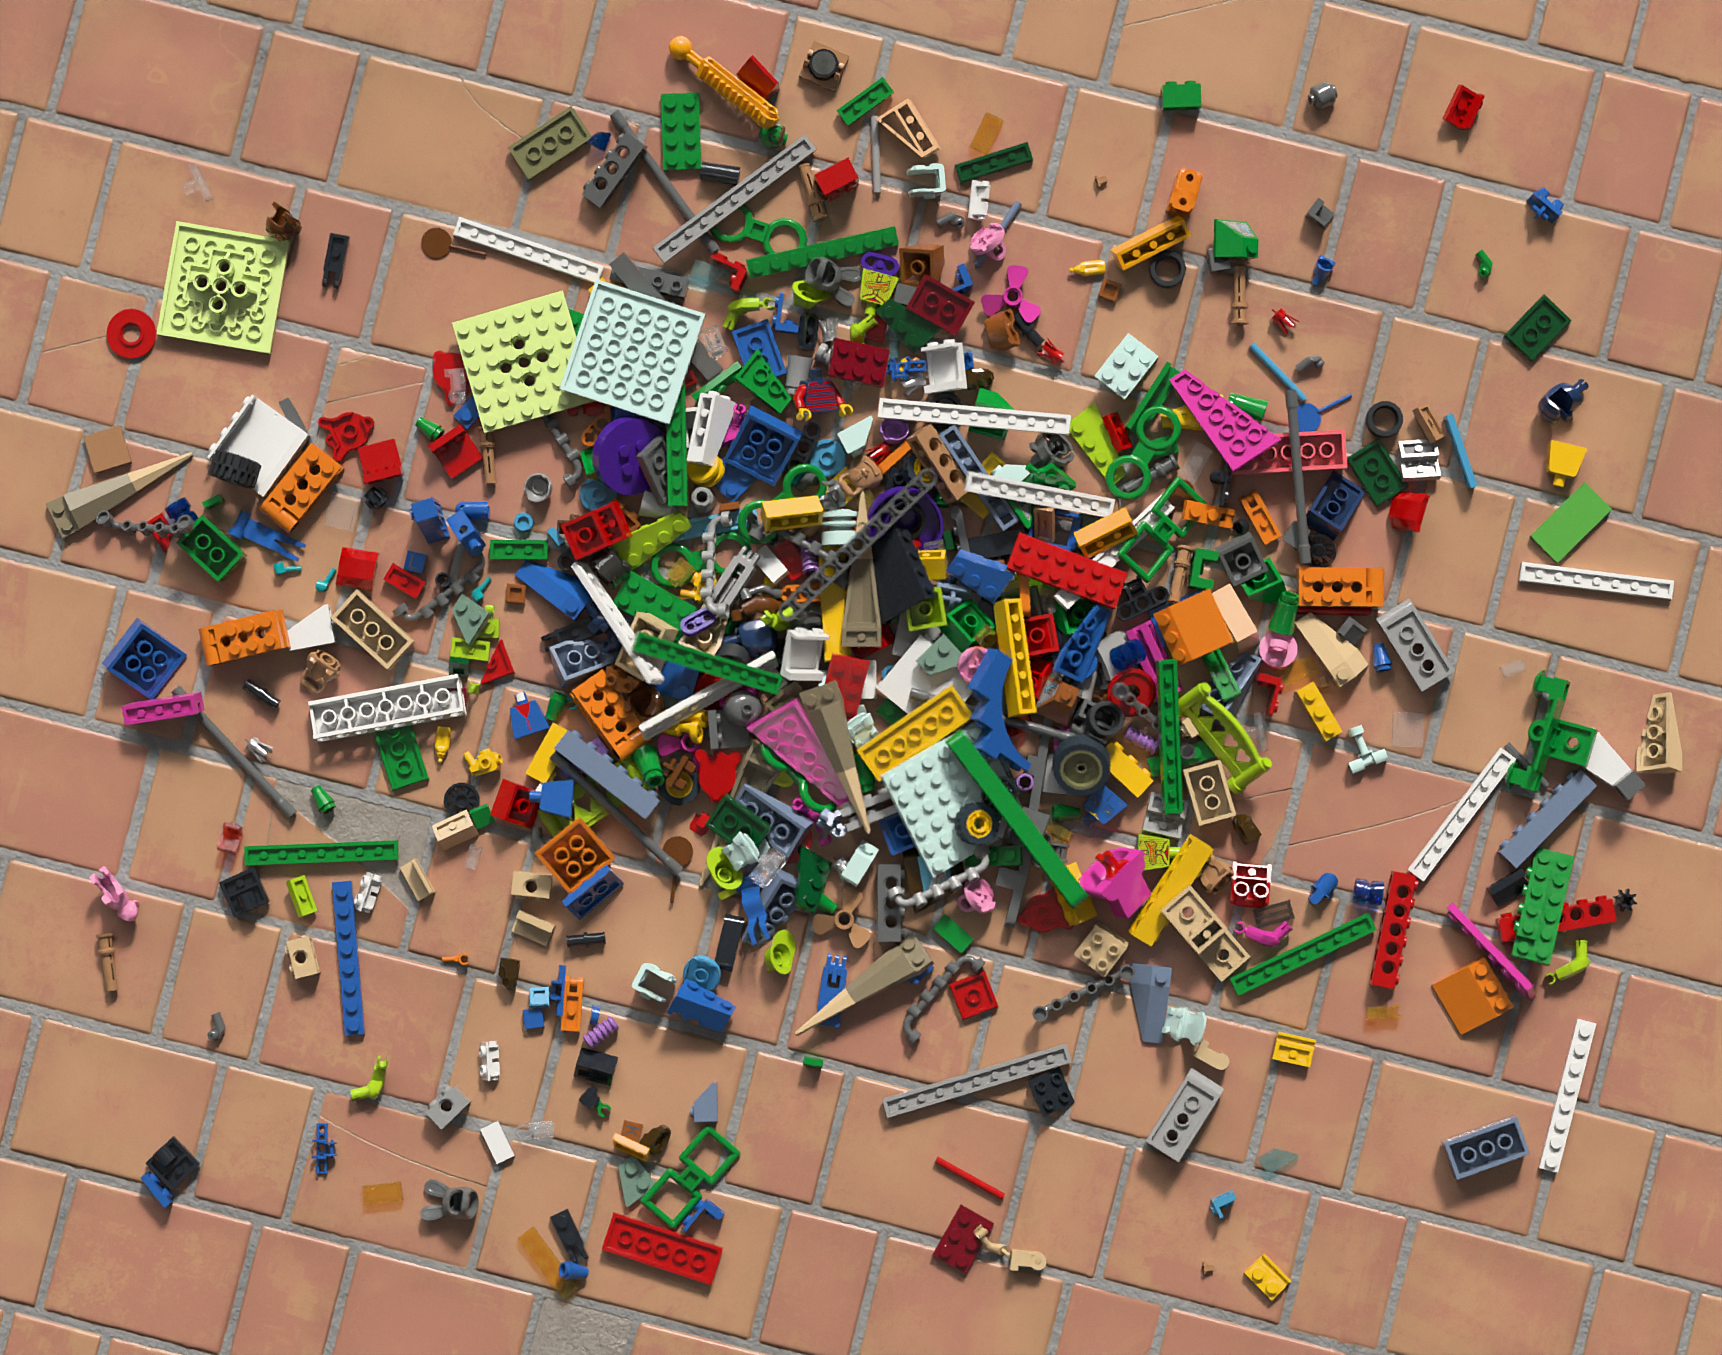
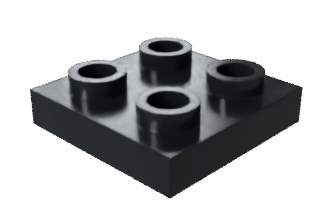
M255 866L219 882L234 917L270 902Z
M173 1136L145 1164L173 1191L201 1163Z

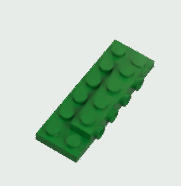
M1539 847L1536 848L1532 867H1528L1525 878L1529 880L1528 885L1523 886L1521 894L1525 898L1524 902L1520 903L1517 914L1520 915V920L1515 921L1513 929L1516 937L1511 957L1550 966L1574 856Z

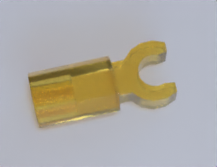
M1050 819L1046 831H1050V835L1067 844L1073 832L1057 823L1055 825L1052 824Z
M1393 1004L1389 1008L1386 1006L1367 1007V1020L1387 1019L1389 1016L1399 1019L1401 1015H1394L1393 1010L1400 1008V1005Z

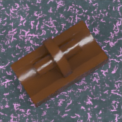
M683 755L676 768L675 765L678 761L674 758L670 764L663 763V766L667 768L663 775L669 777L673 771L666 784L671 789L675 788L683 791L688 782L680 778V775L684 771L692 776L697 769L685 755Z

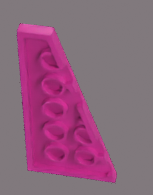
M1183 370L1169 380L1233 473L1282 441L1280 437L1271 433L1266 427L1260 425L1251 416L1230 401L1224 399L1215 390L1210 389L1187 370Z
M797 698L747 726L751 733L753 732L778 756L797 772L799 771L810 783L818 787L838 807L850 801Z
M1452 902L1447 907L1449 918L1454 923L1458 921L1462 926L1461 930L1468 937L1471 936L1475 940L1474 943L1481 951L1484 950L1488 954L1487 957L1492 965L1496 968L1499 966L1503 972L1502 975L1509 982L1512 980L1519 993L1523 996L1525 995L1531 1001L1536 996L1533 985Z

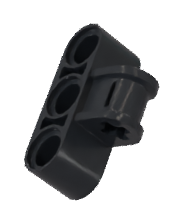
M1137 575L1135 579L1124 583L1123 589L1129 601L1118 607L1116 615L1123 622L1130 621L1165 603L1169 596L1168 590L1163 586H1157L1147 591L1142 579ZM1161 590L1164 592L1165 598L1157 600L1154 593ZM1145 599L1148 603L1147 608H1139L1137 601ZM1124 607L1128 608L1131 612L1127 618L1122 617L1120 614V610Z

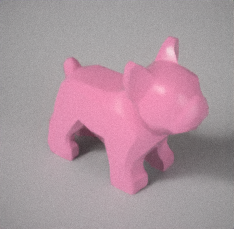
M105 866L99 869L104 875L103 877L93 873L89 878L102 891L103 897L101 899L104 904L113 910H117L119 918L125 921H134L138 915L137 907L139 902L129 900L130 898L126 890Z

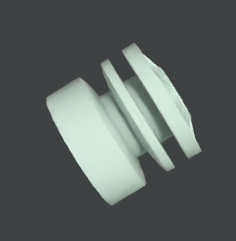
M850 509L823 512V518L829 519V521L822 522L821 526L830 527V531L821 533V544L823 546H843L856 533V531L852 530V527L857 526V521H852V518H858V512Z

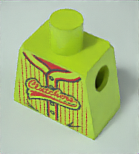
M863 268L860 301L867 303L864 314L876 315L875 310L878 306L880 307L887 299L891 298L899 278Z
M1137 834V850L1145 852L1144 870L1168 867L1169 858H1175L1180 847H1169V839Z

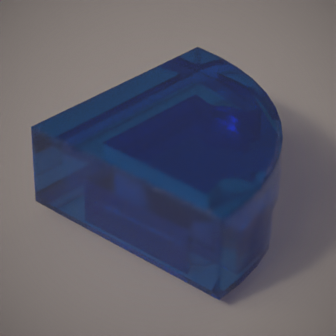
M597 132L589 139L588 144L605 152L611 133Z

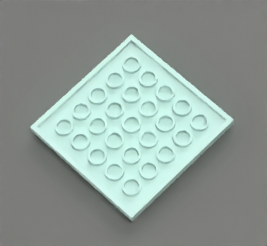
M596 279L560 389L670 425L706 314Z
M975 721L960 729L973 745L982 729L975 725ZM956 732L880 776L930 876L933 878L973 855V851L981 846L963 842L957 836L954 828V819H956V813L959 812L961 807L972 802L983 803L981 789L945 743ZM984 759L997 776L1008 778L999 759ZM1016 795V801H1017L1018 804L1021 805V803H1020V801H1019V799H1018V797H1017V795ZM995 812L998 815L999 828L1002 817L998 812ZM977 819L974 822V826L976 829L979 826V821ZM995 836V838H992L989 843L985 844L989 845L994 841L998 840L999 838Z

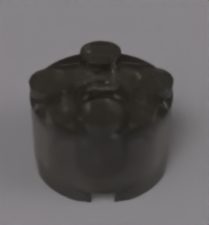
M610 546L600 550L588 561L589 566L593 564L595 566L593 569L595 574L607 586L612 584L611 589L615 590L631 575L630 569L632 568L625 560L621 561L617 557L618 552Z

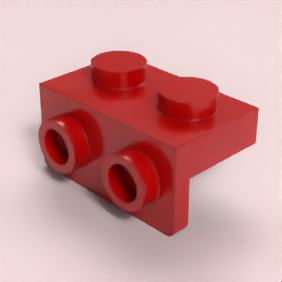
M1458 85L1442 119L1460 130H1469L1475 122V117L1483 105L1485 96L1483 94H1476L1463 85Z

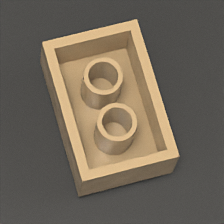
M637 612L631 625V630L635 636L637 631L674 642L678 633V629L650 613ZM622 646L615 665L642 681H646L625 647ZM649 655L659 672H661L665 660Z
M1221 760L1182 770L1197 826L1236 816Z

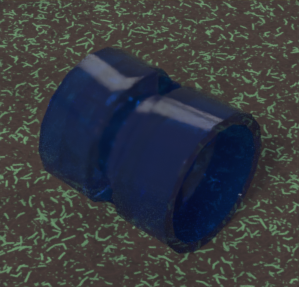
M186 497L175 501L165 508L169 518L175 519L174 523H177V520L182 515H188L193 519L194 523L199 518L194 511H190L192 506Z
M1134 638L1112 648L1109 656L1112 665L1117 670L1124 671L1133 665L1143 662L1146 659V650L1144 645Z
M1356 878L1353 903L1365 904L1368 902L1369 905L1381 906L1384 882L1372 880L1369 883L1368 880Z

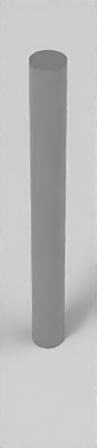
M871 116L873 193H881L878 120H876L878 116Z

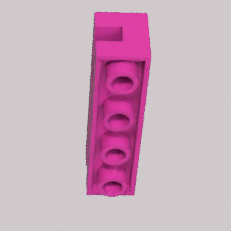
M1150 620L1126 631V639L1129 645L1133 646L1135 658L1138 663H1141L1143 671L1148 673L1153 679L1156 687L1155 698H1157L1156 660H1167L1169 657ZM1178 678V692H1180L1184 688Z
M201 691L133 702L121 707L125 725L193 715L205 710Z

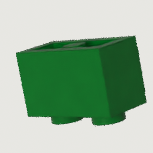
M1175 81L1166 82L1161 87L1162 111L1200 110L1202 107L1201 83L1196 84V81H1185V84H1177Z

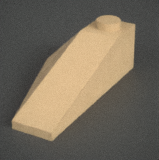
M1311 612L1295 622L1296 627L1336 686H1343L1368 666L1358 648Z
M1672 693L1655 694L1652 697L1647 718L1649 720L1646 730L1643 729L1642 736H1644L1641 747H1638L1637 772L1658 774L1682 772V748Z

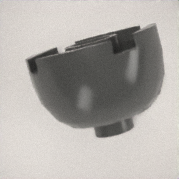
M737 690L726 697L723 704V714L730 725L736 728H747L748 725L760 719L762 704L754 693L748 690Z

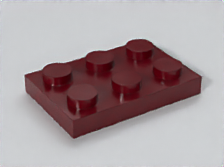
M924 274L906 308L950 333L957 335L975 302Z
M833 338L827 376L882 388L884 387L889 349Z
M960 1204L932 1255L966 1274L983 1245L973 1231L981 1224L984 1229H987L989 1234L994 1222Z

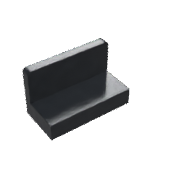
M1522 868L1516 869L1486 887L1498 907L1522 894L1523 886L1528 885V881L1525 878L1526 874Z
M581 1048L575 1066L574 1077L611 1086L618 1057Z

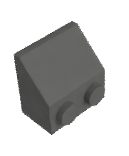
M1250 532L1215 548L1219 552V559L1233 587L1268 571Z

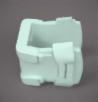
M932 163L930 166L916 165L906 171L907 175L935 173L936 188L911 190L908 192L909 197L924 196V199H934L935 196H940L946 190L945 171L942 164Z
M859 705L857 715L847 722L850 739L857 749L879 734L873 726L874 722L871 714H866L867 711L864 705Z
M739 832L734 837L733 842L721 850L733 865L734 870L738 871L748 863L753 864L760 861L759 856L768 855L770 846L765 839L759 849H757L747 834Z
M642 964L632 983V987L640 991L639 995L648 1000L653 998L665 1003L667 999L646 989L642 985L650 971L673 983L677 981L674 978L675 976L661 971L659 966L654 964Z
M1168 1006L1162 1033L1170 1034L1171 1038L1177 1042L1182 1038H1188L1193 1045L1200 1043L1206 1026L1207 1017H1205V1013L1197 1012V1014L1187 1011L1188 1008L1177 1009Z

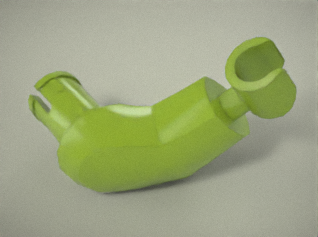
M768 297L763 299V301H760V298H742L732 301L727 307L729 312L722 327L727 329L731 321L728 329L734 331L739 316L747 312L760 311V307L772 311L775 308L768 306V303L775 301Z
M872 314L860 323H853L851 325L850 341L864 344V333L878 324Z
M788 607L782 613L785 616H790L793 613V609ZM766 610L764 611L766 613L764 616H759L766 626L768 625L780 632L790 626V621L783 620L779 615V611L777 614L771 615Z
M1575 941L1576 958L1556 969L1555 974L1547 973L1544 978L1552 976L1554 979L1553 982L1547 985H1553L1558 978L1562 981L1575 976L1590 965V960L1587 958L1588 941Z
M380 1055L377 1056V1062L367 1086L350 1090L353 1102L366 1098L372 1100L378 1098L385 1081L388 1056L385 1061H380Z

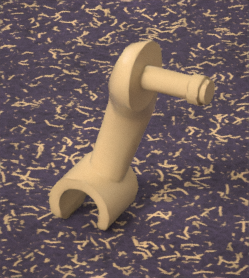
M981 1224L973 1231L986 1250L999 1255L1005 1254L1008 1258L1011 1257V1254L1007 1252L1006 1245L991 1243L987 1239L988 1231Z

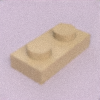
M1189 718L1179 722L1180 735L1183 738L1190 739L1199 734Z

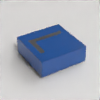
M408 550L403 569L423 574L427 555Z

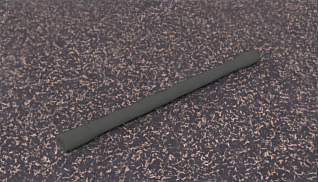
M619 110L610 115L612 121L623 134L628 132L639 139ZM646 149L641 156L642 160L686 220L689 221L695 216ZM708 232L700 237L701 242L711 255L720 249Z
M1296 389L1285 390L1299 539L1300 564L1311 563L1297 415Z
M180 685L171 692L173 696L187 694ZM203 711L193 714L276 803L284 815L290 819L297 810L278 793Z
M912 687L909 699L925 703L935 695ZM966 704L973 713L976 706ZM1003 714L1005 725L1054 738L1061 742L1075 735L1072 732L1057 730Z
M556 750L549 757L553 763L565 771L655 855L673 875L677 876L683 867L665 853L575 769L561 753Z

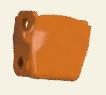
M1179 169L1166 208L1169 215L1174 217L1178 215L1183 219L1187 216L1190 217L1200 189L1201 173L1192 169Z

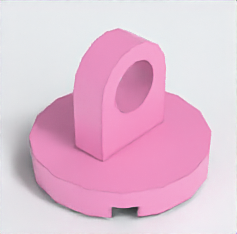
M990 223V227L986 228L984 226L974 234L970 241L972 244L970 249L976 255L986 254L990 259L998 261L1006 255V246L1002 242L1005 231L999 223ZM998 246L999 252L997 255H994V248Z
M1272 631L1262 638L1259 645V655L1267 666L1274 669H1283L1294 662L1297 656V644L1291 635H1282Z
M975 646L961 654L958 659L957 668L964 681L970 683L988 649Z
M982 878L973 883H969L967 880L964 885L965 892L957 900L959 908L964 912L976 910L983 914L993 910L995 907L993 898L995 896L990 885ZM964 898H967L971 906L964 902Z

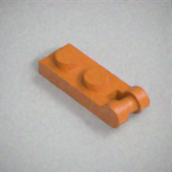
M1255 489L1250 492V495L1240 497L1239 501L1263 544L1266 545L1282 535ZM1255 501L1257 506L1251 509L1249 503Z
M1184 500L1181 519L1233 529L1232 518L1235 516L1236 510ZM1221 514H1225L1224 521H1220Z
M565 976L561 1030L581 1031L584 977L571 979L570 976ZM570 986H576L577 992H570Z

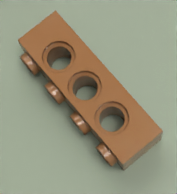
M932 424L920 428L906 439L923 468H928L935 472L937 476L935 487L946 504L957 501L968 492L964 490L966 477L959 469L958 464L952 458ZM927 473L930 479L933 480V475Z

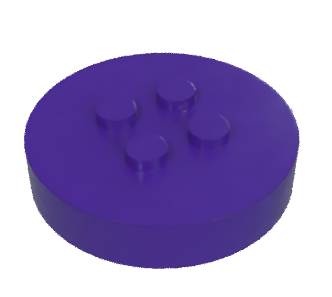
M622 417L608 424L597 437L592 453L593 467L598 479L606 487L625 495L641 494L649 490L650 486L636 456L653 439L663 435V433L654 424L638 417Z
M905 486L891 488L880 494L873 501L867 512L868 521ZM910 487L908 493L910 496H916L919 493V489ZM925 493L916 502L924 511L927 522L925 530L918 536L922 544L918 551L935 550L943 534L942 514L935 501ZM897 500L894 506L900 502H903V500ZM908 509L896 522L899 528L907 527V530L910 531L918 525L919 517L916 512ZM883 513L880 517L881 522H889L890 514ZM874 526L869 527L870 536H874L877 533V529ZM889 527L881 536L890 532L892 530L891 527Z

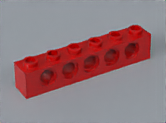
M1391 871L1369 980L1371 985L1394 989L1395 985L1399 983L1400 974H1397L1398 967H1401L1403 963L1401 951L1402 947H1406L1407 936H1405V931L1410 927L1411 918L1408 916L1409 911L1413 910L1414 907L1413 891H1417L1418 887L1416 875ZM1400 887H1404L1407 891L1406 896L1400 898L1397 894ZM1396 906H1401L1403 909V913L1399 917L1394 915V908ZM1392 925H1397L1399 927V933L1397 935L1393 936L1390 933V928ZM1387 945H1395V952L1393 954L1386 952ZM1389 962L1392 969L1389 973H1384L1382 967L1385 963Z
M1602 895L1595 897V901L1588 902V899L1576 900V904L1569 905V902H1564L1557 932L1616 922L1613 899ZM1592 906H1596L1598 913L1592 917L1589 909ZM1574 909L1579 912L1576 920L1570 917V913ZM1512 912L1500 914L1501 918H1496L1500 941L1515 940L1516 933L1513 932V924L1516 920H1520V915H1512Z

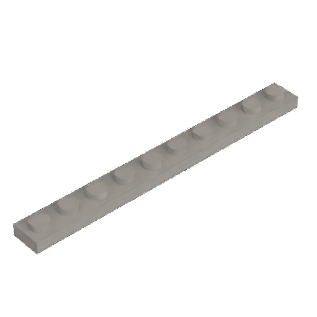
M804 134L654 246V252L664 264L814 153L816 148Z
M1065 1043L883 1098L882 1101L887 1118L1065 1065L1072 1061L1067 1044Z

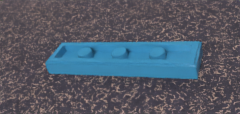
M1453 413L1446 415L1443 419L1467 489L1477 487L1478 485Z

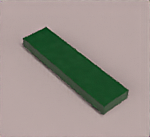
M1028 142L955 164L960 184L1031 162L1033 157Z

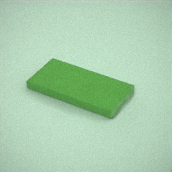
M1584 482L1530 537L1558 563L1612 509Z

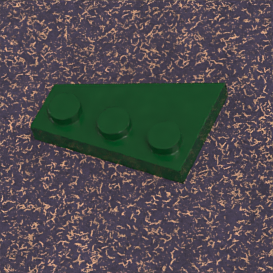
M891 298L887 299L875 310L913 353L917 352L942 329L940 326L907 309L904 305Z
M800 845L797 852L799 854V863H797L798 882H796L795 906L812 914L815 912L833 863Z

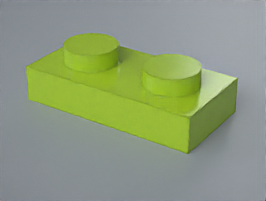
M452 637L450 657L489 661L491 642L476 640L473 645H469L465 639Z
M305 875L286 881L298 918L316 912L317 908Z

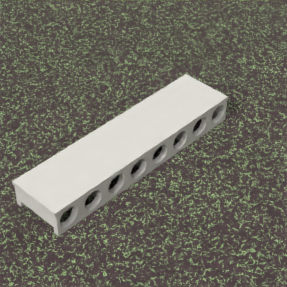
M458 674L310 701L308 706L311 714L313 738L316 743L467 715L464 695H462L461 678ZM447 688H457L458 691L449 692Z

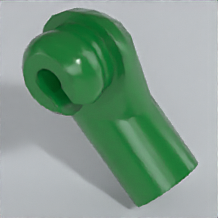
M1482 249L1475 254L1481 262L1478 275L1481 278H1487L1491 274L1493 263Z

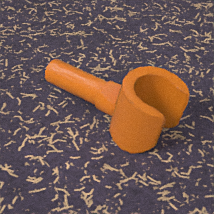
M461 953L455 957H442V962H460L462 965H466L469 962H461V957L469 955Z

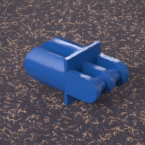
M1332 873L1321 875L1315 884H1312L1315 890L1308 897L1309 902L1318 904L1324 896L1329 899V896L1338 885V878Z

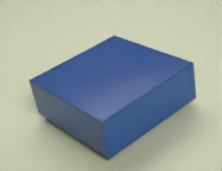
M542 1008L523 1010L525 1029L545 1026Z

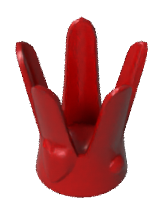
M1282 308L1278 312L1272 309L1275 315L1271 319L1287 335L1288 331L1282 321L1292 328L1296 324L1291 319L1297 322L1299 320L1286 314Z
M1048 338V342L1045 341V345L1042 346L1046 352L1039 350L1037 355L1050 360L1055 365L1059 360L1065 363L1061 359L1064 355L1062 350H1058Z
M883 441L879 446L865 450V452L871 451L866 456L871 459L878 457L874 461L878 466L885 457L892 453L890 447L893 444L888 446Z

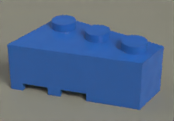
M431 497L411 504L412 509H409L410 516L419 526L428 544L450 538L441 505L437 499Z
M960 549L946 571L994 604L1015 575V572L1007 570V565L1001 564L999 561H992L983 558L984 556Z
M686 978L666 1013L672 1015L675 1012L683 1015L684 1020L688 1021L691 1018L700 1021L699 1025L722 1033L736 1006L732 1005L728 1000H723L716 996L712 991L702 988L695 981H690Z

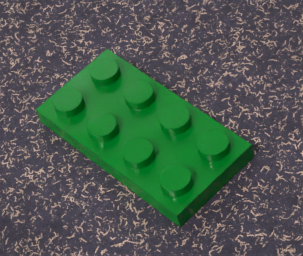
M699 93L661 94L663 171L701 170Z
M631 570L613 600L616 607L634 617L637 612L650 613L678 629L675 640L678 642L683 635L680 626L681 621L698 609Z

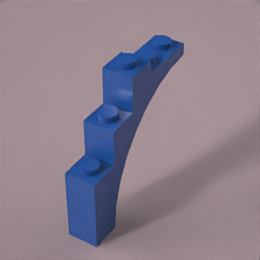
M988 648L967 686V689L973 692L972 696L979 699L970 716L976 722L975 725L982 729L974 746L984 759L994 758L1003 762L1007 761L1010 763L1009 767L1018 772L1020 769L1028 771L1031 764L1013 746L1007 734L1002 714V690L1012 659L997 649Z

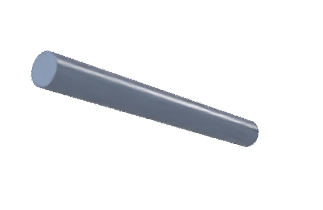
M1014 202L1000 223L1004 231L1022 206L1020 202ZM979 255L974 265L980 268L987 255Z

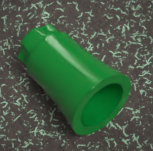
M1230 393L1228 401L1261 425L1269 400L1256 399L1235 393Z
M1291 591L1281 592L1274 614L1268 625L1271 631L1282 635L1294 634L1296 613L1299 605L1298 594Z
M652 745L639 747L632 755V760L638 767L644 782L649 788L661 786L664 778L657 748Z
M853 753L861 792L875 790L874 774L859 753Z

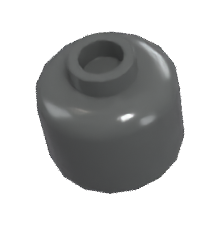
M1322 82L1310 88L1308 101L1311 106L1314 105L1318 110L1324 109L1335 103L1338 97L1337 90L1333 84Z

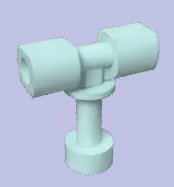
M1362 725L1347 730L1350 737L1354 736L1361 752L1358 755L1359 759L1348 763L1352 774L1364 770L1365 766L1370 764H1379L1389 760L1385 749L1374 753L1372 749H1367L1361 734L1365 732Z

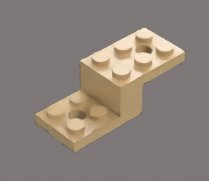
M1190 885L1160 910L1221 982L1250 958V955L1227 930L1228 928ZM1185 907H1191L1193 910V914L1189 918H1185L1182 914V910ZM1221 949L1228 951V957L1225 960H1220L1218 957V952Z

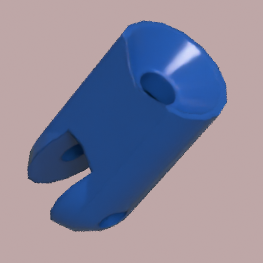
M463 501L456 505V513L462 509L469 519L490 518L488 501Z

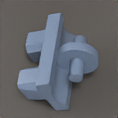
M946 577V579L938 581L935 586L941 587L943 601H947L950 608L953 607L954 603H965L971 593V588L960 580H957L955 585L949 584L950 579Z
M825 808L818 817L819 820L815 826L823 831L821 837L825 840L829 832L835 838H842L847 832L846 825L839 822L842 814L839 810L833 813Z

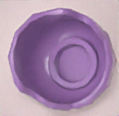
M884 419L879 426L880 436L888 444L897 445L908 436L909 423L903 420Z

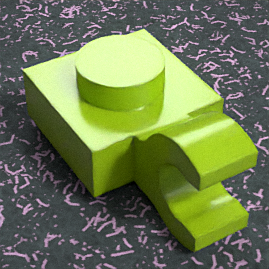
M486 605L485 610L492 614V616L479 635L481 638H499L500 619H494L495 605Z

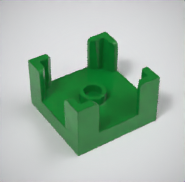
M1202 548L1194 549L1187 588L1204 591L1207 589L1213 590L1214 580L1200 578L1199 576L1203 574L1204 564H1202V561L1214 563L1218 560V551Z

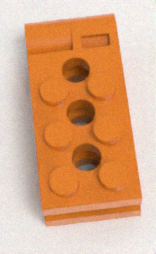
M311 443L262 503L259 511L286 533L290 534L344 470V467L317 445ZM319 465L320 472L317 475H313V467ZM307 480L308 487L305 490H301V482ZM295 495L296 502L293 505H289V497Z
M1298 567L1296 568V594L1299 595L1298 606L1384 607V568ZM1314 582H1318L1321 585L1320 592L1313 590L1312 585ZM1334 582L1340 585L1338 593L1332 590ZM1353 582L1359 585V591L1357 593L1351 590V584Z
M271 610L198 629L206 666L224 664L291 647L283 610Z
M602 669L572 690L569 696L611 754L619 762H623L634 754L639 747L651 742L652 738L645 741L639 728L642 722L636 717L634 711L631 713L624 712L623 704L626 700L620 692L606 683V673ZM593 694H598L601 701H596L593 698ZM605 709H608L612 712L611 717L607 716L604 713ZM616 725L622 726L623 732L617 731Z

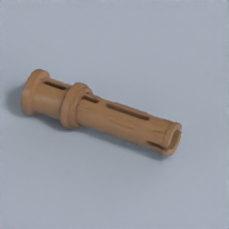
M802 164L798 166L809 199L807 205L811 208L812 221L819 222L825 220L829 215L825 212L823 198L819 196L810 164Z
M1236 266L1233 267L1234 302L1231 305L1233 309L1231 324L1241 326L1248 325V320H1246L1248 304L1245 302L1246 267Z
M479 426L477 430L480 432L479 446L482 448L485 484L497 483L493 449L496 442L493 438V432L487 433L488 440H486L483 427ZM488 457L490 458V470H491V473H489V468H488Z
M1187 545L1177 546L1178 554L1177 559L1174 561L1175 573L1168 599L1170 603L1176 604L1180 602L1186 572L1191 566L1189 562L1194 548Z
M113 932L96 934L100 948L98 954L101 955L106 991L118 990L113 956L115 953V948H113L112 944Z

